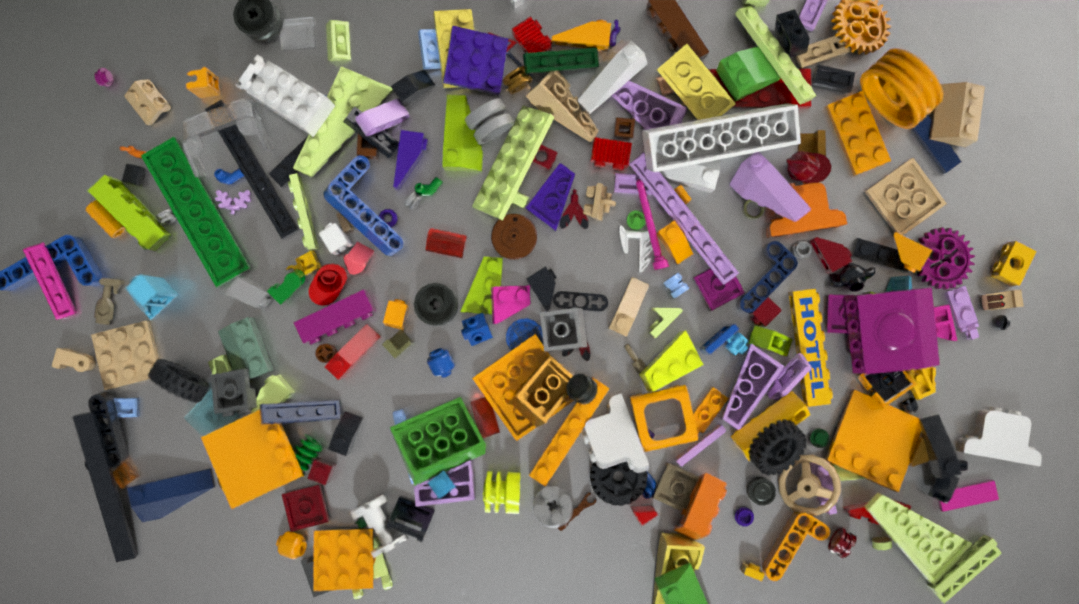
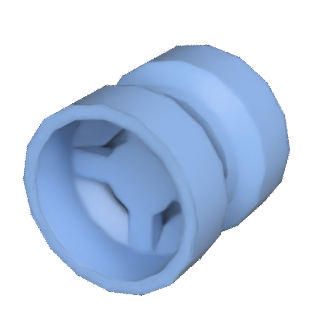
M679 272L663 282L666 288H670V294L673 298L689 289L687 283L682 281V276Z

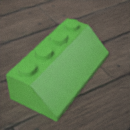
M690 562L654 578L665 604H708Z

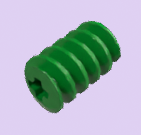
M304 434L307 440L300 439V442L303 444L302 447L295 446L298 453L294 452L304 476L305 471L310 469L309 464H313V458H317L319 456L318 452L323 451L321 443L308 434Z

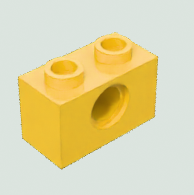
M1017 241L1006 243L1000 251L1001 256L992 267L991 277L1011 287L1020 286L1037 251ZM1010 259L1014 262L1013 267L1010 266Z

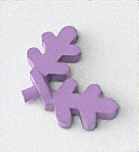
M246 190L244 193L239 192L240 199L236 197L234 199L230 197L227 199L229 195L227 192L216 191L218 197L215 200L222 202L218 206L231 210L233 215L235 210L247 208L245 202H251L249 197L251 192L249 190Z

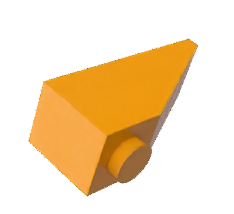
M599 19L553 35V46L582 49L597 48V50L608 51L611 23Z

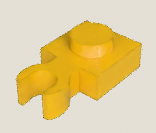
M312 250L296 258L297 265H290L286 270L298 269L307 276L317 271L321 264L315 251Z

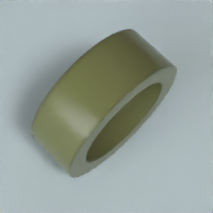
M747 200L742 208L745 217L752 220L761 217L765 211V206H760L759 214L752 216L747 212V205L754 201Z

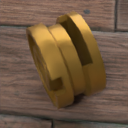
M524 66L511 71L502 80L504 85L508 86L510 94L521 91L528 86L527 82L531 83L533 81L530 75L525 74Z

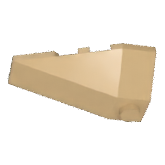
M559 71L548 72L531 89L526 97L538 110L554 116L555 121L591 142L599 130L586 111H582L577 101L578 97H573L568 89L571 86Z

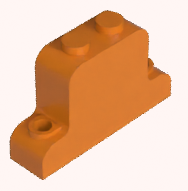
M802 182L803 185L795 186V183H789L811 210L796 222L779 215V218L771 219L766 227L767 238L841 227L847 225V219L844 212L838 209H829L826 188L822 183Z

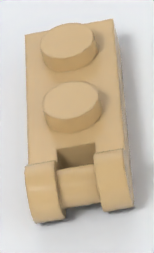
M833 36L810 44L807 53L795 57L799 68L802 69L850 52V48L845 49V42L839 43L840 36ZM834 43L838 44L839 49L835 48Z

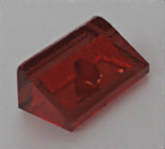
M430 228L427 234L425 251L463 258L467 236Z
M486 397L471 401L470 404L482 438L500 433L493 407Z

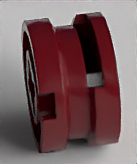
M839 527L832 534L828 542V550L832 553H837V556L842 559L843 557L846 558L851 553L850 549L855 547L857 537L851 532L847 533L843 527Z

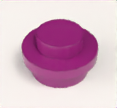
M102 67L95 72V80L100 86L109 87L112 85L113 75L108 69Z

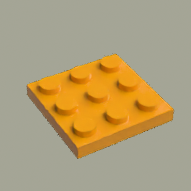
M373 528L314 530L313 591L373 588V556L371 554L373 550Z

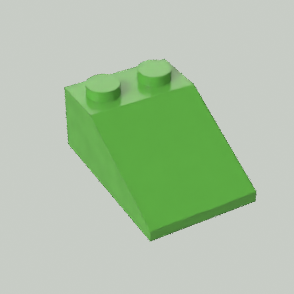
M758 46L738 51L720 60L716 70L735 102L781 79Z

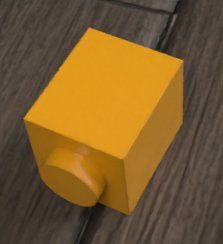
M399 299L388 301L383 320L385 326L404 330L409 311L405 301Z

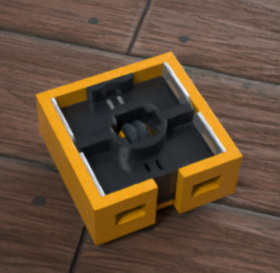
M905 370L872 374L862 373L858 377V380L867 391L870 389L874 393L872 397L881 409L917 385Z

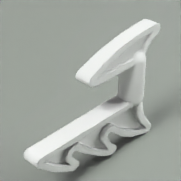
M621 225L619 226V237L625 254L628 253V238H639L638 271L642 272L651 261V258L644 260L652 251V245L646 247L650 242L648 230L628 231Z

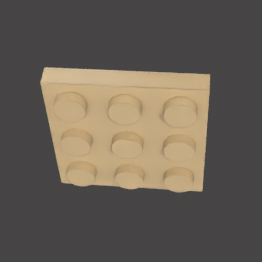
M914 158L906 161L865 191L893 232L901 235L909 232L947 204Z
M149 320L91 334L104 390L150 379L148 374L159 357Z

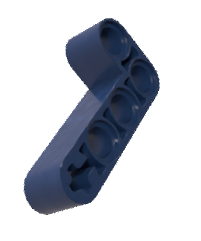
M772 241L764 245L763 255L772 265L738 299L736 306L741 313L755 311L796 269L798 265L796 257L779 241ZM771 245L776 247V255L770 253L769 248ZM784 259H788L790 261L791 265L789 269L784 267ZM771 272L777 275L776 282L770 280ZM758 286H761L764 289V294L762 296H759L756 293V288ZM752 298L756 299L748 304L750 308H744V301H749Z

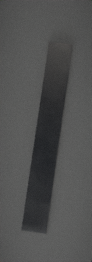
M219 100L207 107L205 111L281 239L284 240L299 231L298 226L225 103Z
M95 411L74 415L72 418L116 562L135 559L137 552Z

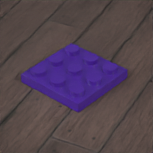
M452 26L443 83L499 95L508 38Z

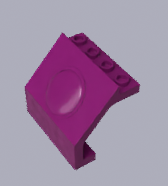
M932 287L845 296L853 373H883L924 369L940 365Z

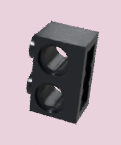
M793 9L778 14L774 30L785 52L790 58L807 53L810 37L796 10Z

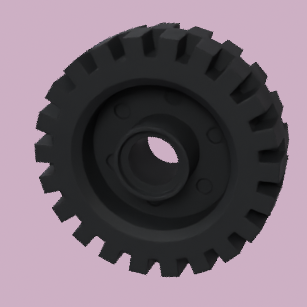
M157 359L148 374V378L154 384L190 402L200 403L210 387L209 383L200 378L199 375L165 359Z
M783 419L782 421H776V424L770 423V427L765 426L763 432L759 431L757 434L758 438L754 437L752 440L753 444H750L749 458L764 475L773 476L777 472L781 474L783 469L787 471L790 465L794 466L796 464L795 460L799 461L801 458L799 455H803L805 452L803 449L807 447L806 435L790 420Z
M593 462L590 470V482L596 495L605 503L614 506H624L636 501L642 495L647 484V471L636 473L630 470L627 462H622L605 469L599 468L596 462ZM615 472H622L624 478L621 481L614 480L613 474Z

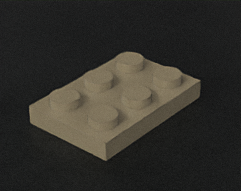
M668 462L652 498L683 511V509H687L691 499L690 495L699 476Z

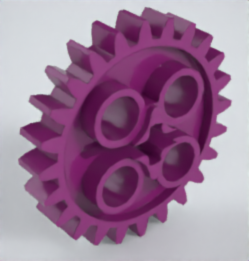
M944 227L931 229L930 232L924 233V237L918 238L921 245L932 250V259L928 258L921 271L916 275L923 276L921 282H928V287L934 286L935 289L942 288L943 290L949 289V287L956 288V284H963L962 279H968L966 273L973 272L969 266L975 265V263L970 261L971 258L975 257V255L970 254V251L974 248L967 247L970 240L963 241L965 235L958 236V230L952 231V228L944 229ZM944 241L947 243V249L944 247ZM955 257L958 260L957 265L954 262ZM940 268L943 271L942 276L939 273Z

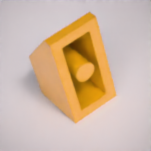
M675 220L657 232L658 238L677 265L693 255L685 235Z
M895 232L894 238L901 262L905 264L903 268L913 273L916 270L920 272L932 250Z

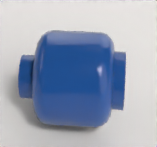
M438 348L428 354L427 364L434 376L444 378L452 373L451 370L455 367V362L448 350Z

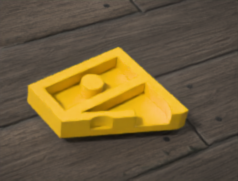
M936 368L905 370L917 384L911 389L916 400L936 392L934 380Z

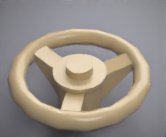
M799 455L801 457L799 461H794L796 463L794 466L802 464V476L798 479L797 489L789 495L786 491V478L794 466L790 465L787 471L783 469V473L778 478V489L784 503L794 512H805L811 516H818L828 512L838 502L841 493L838 473L828 461L821 457ZM810 462L821 465L828 471L833 482V491L821 487L820 479L816 475L811 474ZM819 496L829 499L824 505L817 508H805L794 502L801 497L812 498Z

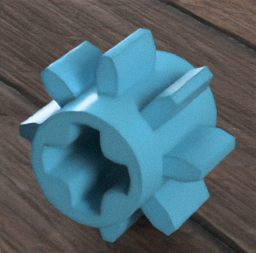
M739 332L735 335L733 334L726 341L725 348L735 356L738 353L743 355L748 350L746 346L748 340Z

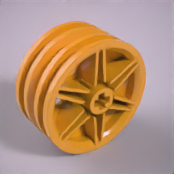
M892 48L888 50L860 77L862 91L869 103L882 117L903 129L914 128L943 100L942 87L931 69L918 57L903 49Z

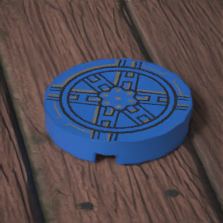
M519 319L513 322L506 333V342L509 349L513 350L534 334L543 344L541 326L531 319Z

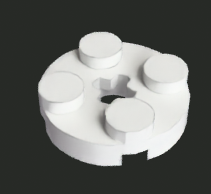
M256 55L235 86L247 91L255 80L252 75L254 73L258 75L266 64L261 56Z

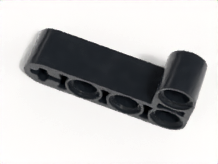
M103 391L91 396L88 406L90 412L95 411L111 468H115L128 459V450L113 396L109 392ZM104 416L108 418V420H109V423H108V424H106V423L104 422V420H103V417H104ZM109 435H111L114 438V442H111L109 440ZM114 453L118 455L119 461L114 459Z

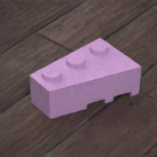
M470 460L446 472L456 487L440 499L428 484L433 478L414 486L416 506L476 500L473 461Z

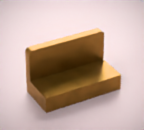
M817 130L815 133H800L801 144H798V152H812L826 156V130Z

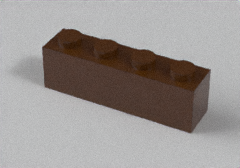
M648 0L646 11L650 18L655 19L659 32L665 34L668 39L667 43L672 50L678 52L683 46L688 44L700 60L707 57L709 50L676 0Z

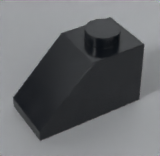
M424 69L406 75L393 84L391 88L404 107H406L436 85Z
M545 266L526 278L547 312L551 307L556 285L554 279L557 277L551 268L548 270Z
M345 411L334 431L328 450L344 456L349 455L363 417Z

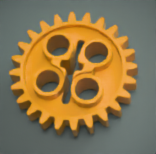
M841 0L835 6L836 10L832 13L835 17L831 22L836 25L832 29L838 31L835 37H841L839 43H846L845 49L850 46L852 53L857 50L859 55L863 52L867 55L870 52L874 53L888 41L887 37L891 33L887 30L891 28V25L887 24L890 18H885L888 12L881 10L884 5L878 6V0Z

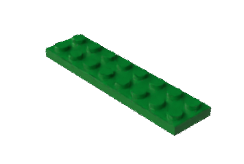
M172 137L142 154L143 161L216 288L252 269L177 138Z

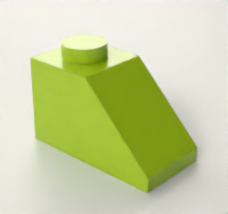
M754 326L750 334L749 344L788 357L793 339L774 330Z

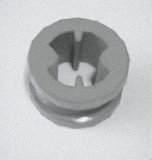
M415 191L409 195L404 203L405 206H410L411 210H414L422 200V196H417Z
M171 209L164 210L156 215V218L160 219L159 224L161 226L177 219L175 215H172L173 211Z

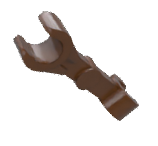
M591 492L586 493L580 504L573 509L570 521L558 527L560 531H563L581 511L596 503V498L592 502H587V497L591 495Z

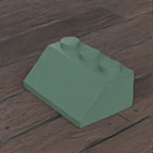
M254 317L244 318L218 331L233 371L248 369L249 380L275 371Z

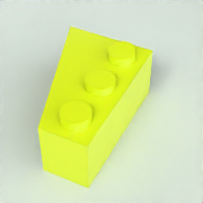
M684 330L676 335L639 376L647 392H654L704 364L687 331Z

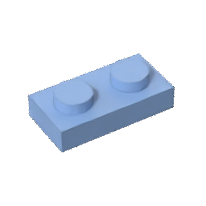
M420 29L418 36L423 69H441L435 29Z

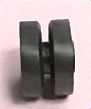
M238 0L234 7L233 18L236 26L256 42H270L278 37L283 29L284 19L282 12L271 0Z
M439 283L427 284L422 287L414 300V310L418 318L424 323L433 326L445 325L452 321L459 307L458 298L454 291ZM436 301L441 304L437 309L434 307V302Z

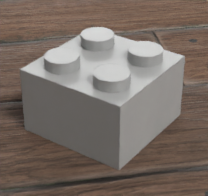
M571 308L540 313L544 351L552 352L587 347L583 309Z

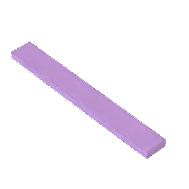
M645 152L629 163L672 220H675L683 234L723 285L738 275L737 269L660 171L652 172L647 169Z

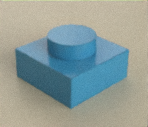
M445 471L428 482L439 499L456 487Z

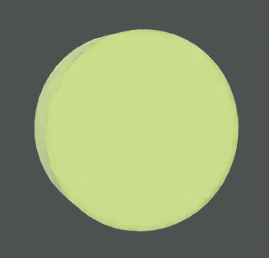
M888 537L872 538V547L876 550H889L892 548V539Z

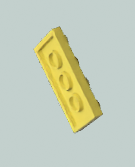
M471 9L433 12L442 83L452 26L474 30ZM443 83V88L458 87Z
M688 44L683 46L657 69L697 120L722 116L736 104Z

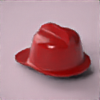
M332 263L323 265L317 270L308 290L312 302L325 306L336 300L347 280L344 268Z

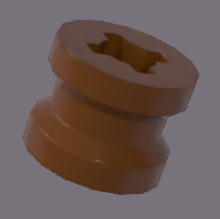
M321 344L317 347L315 356L320 362L328 363L337 353V349L332 344Z

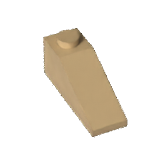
M631 277L608 329L627 337L649 287L648 284Z

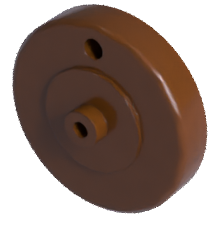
M521 214L505 215L503 220L499 219L493 226L491 241L499 255L509 260H519L525 258L534 250L537 243V231L532 221Z

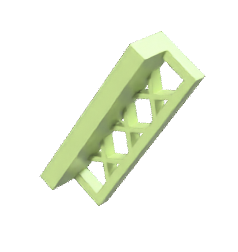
M983 535L966 550L935 585L928 583V587L945 604L1002 554L996 547L998 544L993 538ZM991 550L994 551V552H993L991 555H989L988 557H984V556H985L988 552H990ZM977 563V567L975 569H970ZM963 575V579L960 582H955ZM949 588L948 592L942 596L941 594Z

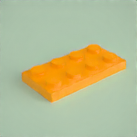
M863 91L825 106L854 176L891 161Z

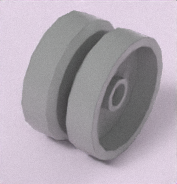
M500 98L481 105L465 118L469 129L476 130L473 136L480 145L504 134L515 123L509 113H504L506 107Z

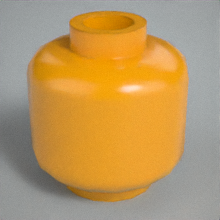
M287 531L278 537L276 546L281 556L297 559L305 553L307 542H305L303 535Z

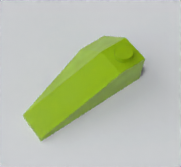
M447 95L442 167L448 171L482 172L483 151L481 145L477 143L473 136L476 130L469 129L465 122V118L471 113L466 95Z

